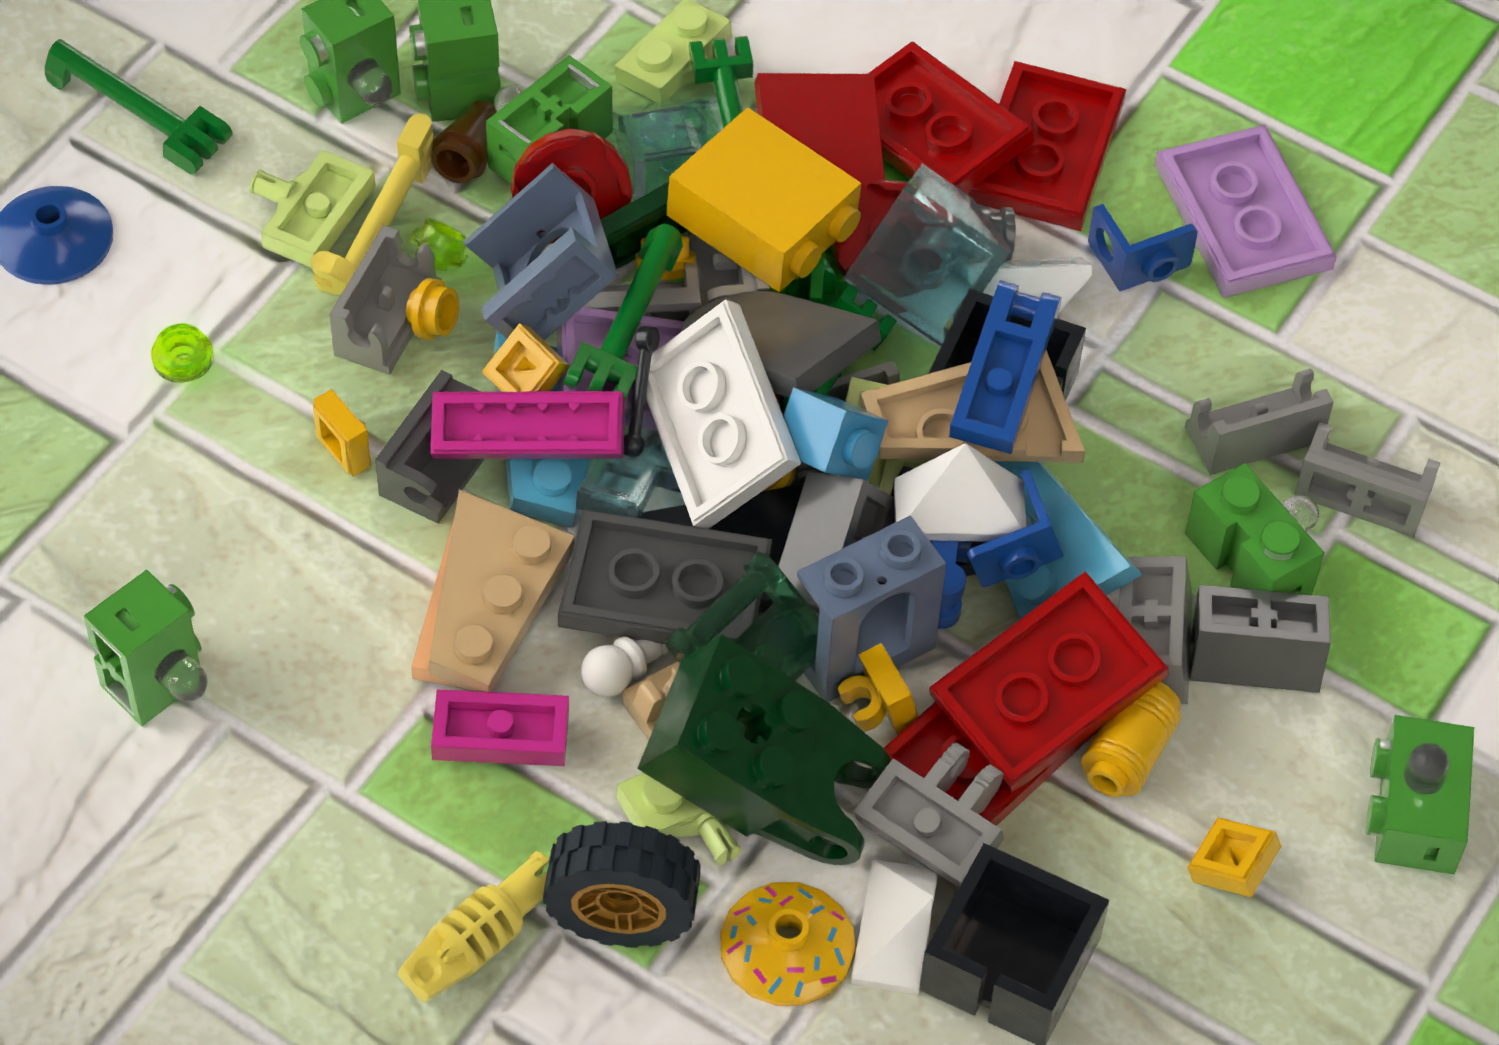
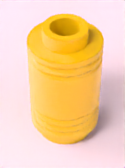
M1162 682L1158 683L1098 729L1081 758V766L1087 775L1088 782L1098 792L1109 797L1133 796L1140 792L1181 720L1179 710L1181 703L1171 688Z

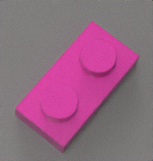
M437 690L431 740L432 760L565 766L569 696Z

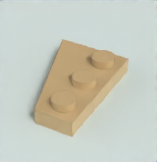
M1047 350L1045 351L1012 454L949 437L950 424L971 362L861 392L860 405L862 409L888 420L878 453L880 459L932 460L967 443L992 461L1083 463L1085 450Z
M459 490L429 658L430 675L468 691L493 692L569 561L575 544V536Z

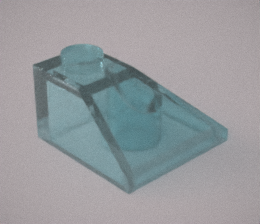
M716 93L613 110V131L619 153L626 161L629 169L633 201L668 183L669 176L723 129Z
M922 164L906 184L843 280L850 283L853 287L933 342L942 346L969 288L983 292L1012 249L972 197Z

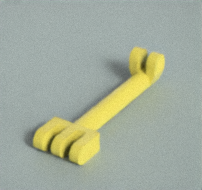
M423 113L414 114L406 123L396 142L399 159L345 258L328 251H320L313 255L311 265L315 285L319 290L333 295H341L382 226H390L413 182L424 184L433 167L431 155L434 136L432 133V121L428 115Z

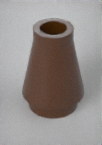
M487 101L474 102L467 112L434 138L431 161L435 170L443 178L454 183H467L484 173L488 162L486 120L499 111L496 106Z

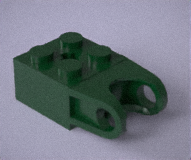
M721 634L681 660L637 769L746 837L755 833L821 863L848 865L860 859L865 846V839L854 822L840 809L834 793V782L870 789L891 762V758L876 741L829 702ZM855 762L863 763L871 768L863 767ZM822 837L825 838V839H827V840H829V841H832V842H834V843H836V844L830 843V842H828V841L822 839Z

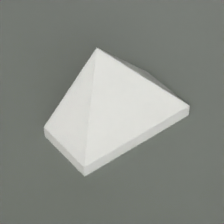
M1082 257L962 263L963 276L982 293L994 296L997 285L1002 280L1019 285L1018 292L1036 297H1041L1043 292L1061 296L1060 311L1092 277V264Z
M964 443L894 479L895 523L911 515L929 540L989 542L1026 527L1024 481L967 443Z
M872 859L851 978L852 985L919 996L922 964L927 947L938 874L926 867Z

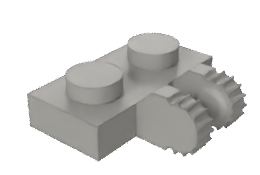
M956 742L948 747L925 778L892 759L853 812L859 822L959 888L983 843L998 848L1005 839L1000 828L979 815L999 790L1004 773L992 765L986 766L978 773L957 801L945 792L951 788L956 778L965 769L970 751Z

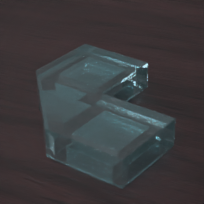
M655 438V445L645 448L644 452L638 457L630 458L623 454V459H595L577 490L576 508L640 518L656 486L681 493L661 438Z

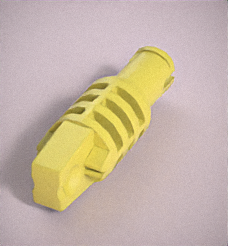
M534 852L525 863L498 886L489 884L486 887L478 888L429 930V934L403 963L397 973L403 983L423 1003H427L465 978L472 976L521 933V928L524 924L523 917L543 901L547 872L541 877H537L543 872V867L549 862L547 856L541 852Z

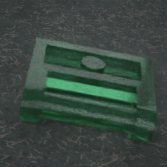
M757 552L744 564L745 574L687 629L678 627L665 640V645L670 653L681 663L683 658L715 639L763 592H766L774 603L734 642L796 681L816 661L819 617L777 564L764 553Z

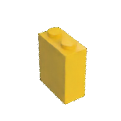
M747 107L669 176L667 216L780 293L797 276L800 278L808 276L818 264L822 253L836 240L843 242L854 232L861 217V212L858 211L861 182Z

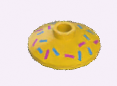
M772 882L747 892L729 909L720 931L721 959L732 981L752 998L775 1006H804L828 996L846 979L855 957L854 927L843 907L823 890L800 882ZM782 927H792L799 930L800 934L795 938L787 939L781 937L776 930Z

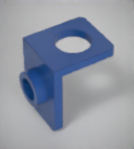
M1100 204L1093 207L1088 243L1119 292L1148 281H1162L1174 272L1190 266L1198 231L1193 224H1188L1130 245L1106 207ZM1104 231L1110 239L1113 248V256L1107 248L1104 238Z
M1029 469L1021 471L1020 474L1039 522L968 550V557L982 587H989L1006 579L1027 577L1038 570L1040 566L1064 557Z

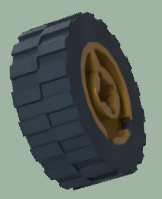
M600 821L587 826L582 824L573 827L572 831L568 833L563 832L557 837V843L552 845L543 894V904H547L546 912L550 918L554 917L557 920L559 926L565 930L573 931L576 933V936L583 939H592L598 941L599 944L612 946V944L622 945L625 948H638V946L647 945L650 947L659 946L663 942H673L679 939L683 932L687 933L692 927L701 874L700 862L695 860L694 852L689 846L685 847L678 838L671 834H663L653 827L632 825L633 823L621 821L619 823Z

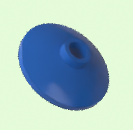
M47 186L23 193L10 201L0 211V265L16 278L35 284H61L83 277L94 270L110 251L114 235L111 216L100 200L90 193L77 188Z

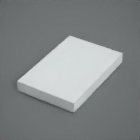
M725 299L652 353L646 400L693 526L709 529L802 464L739 304Z

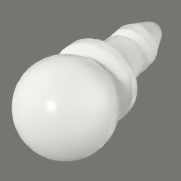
M621 637L613 645L598 646L585 656L581 666L582 680L585 686L598 696H617L630 685L632 680L638 681L646 675L648 663L659 658L661 654H667L672 651L676 646L648 640L633 641L628 637Z

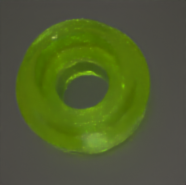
M427 218L422 228H414L409 237L410 241L417 247L415 256L422 243H426L431 248L435 258V269L447 271L449 266L463 267L468 258L464 252L466 249L464 241L467 237L442 221Z
M186 323L173 324L163 329L158 334L151 348V361L156 373L162 378L176 383L190 382L202 377L211 368L214 360L213 347L209 338L197 327ZM187 355V357L177 358L179 356Z

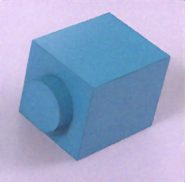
M793 387L783 417L800 461L826 473L868 481L874 461L880 450V444L888 420L836 397Z

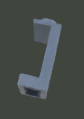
M553 163L464 241L467 248L493 268L499 292L481 308L484 320L506 338L511 335L520 323L531 327L543 340L547 339L618 277L594 198ZM562 235L556 242H554L548 249H546L542 253V251L547 247V245L551 241L556 239L558 236Z
M911 515L797 571V577L819 606L820 611L818 629L793 641L791 656L820 697L827 702L840 697L837 688L845 679L852 676H865L858 655L880 643L884 646L896 668L935 649L946 562Z

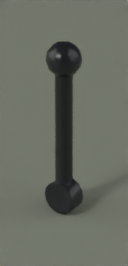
M641 326L637 330L635 338L636 346L640 352L629 431L624 436V454L630 458L640 456L645 449V441L640 435L652 352L658 348L660 342L659 331L656 327Z

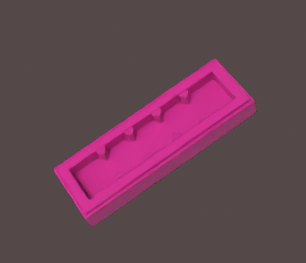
M622 391L433 392L430 454L434 459H623L625 396Z

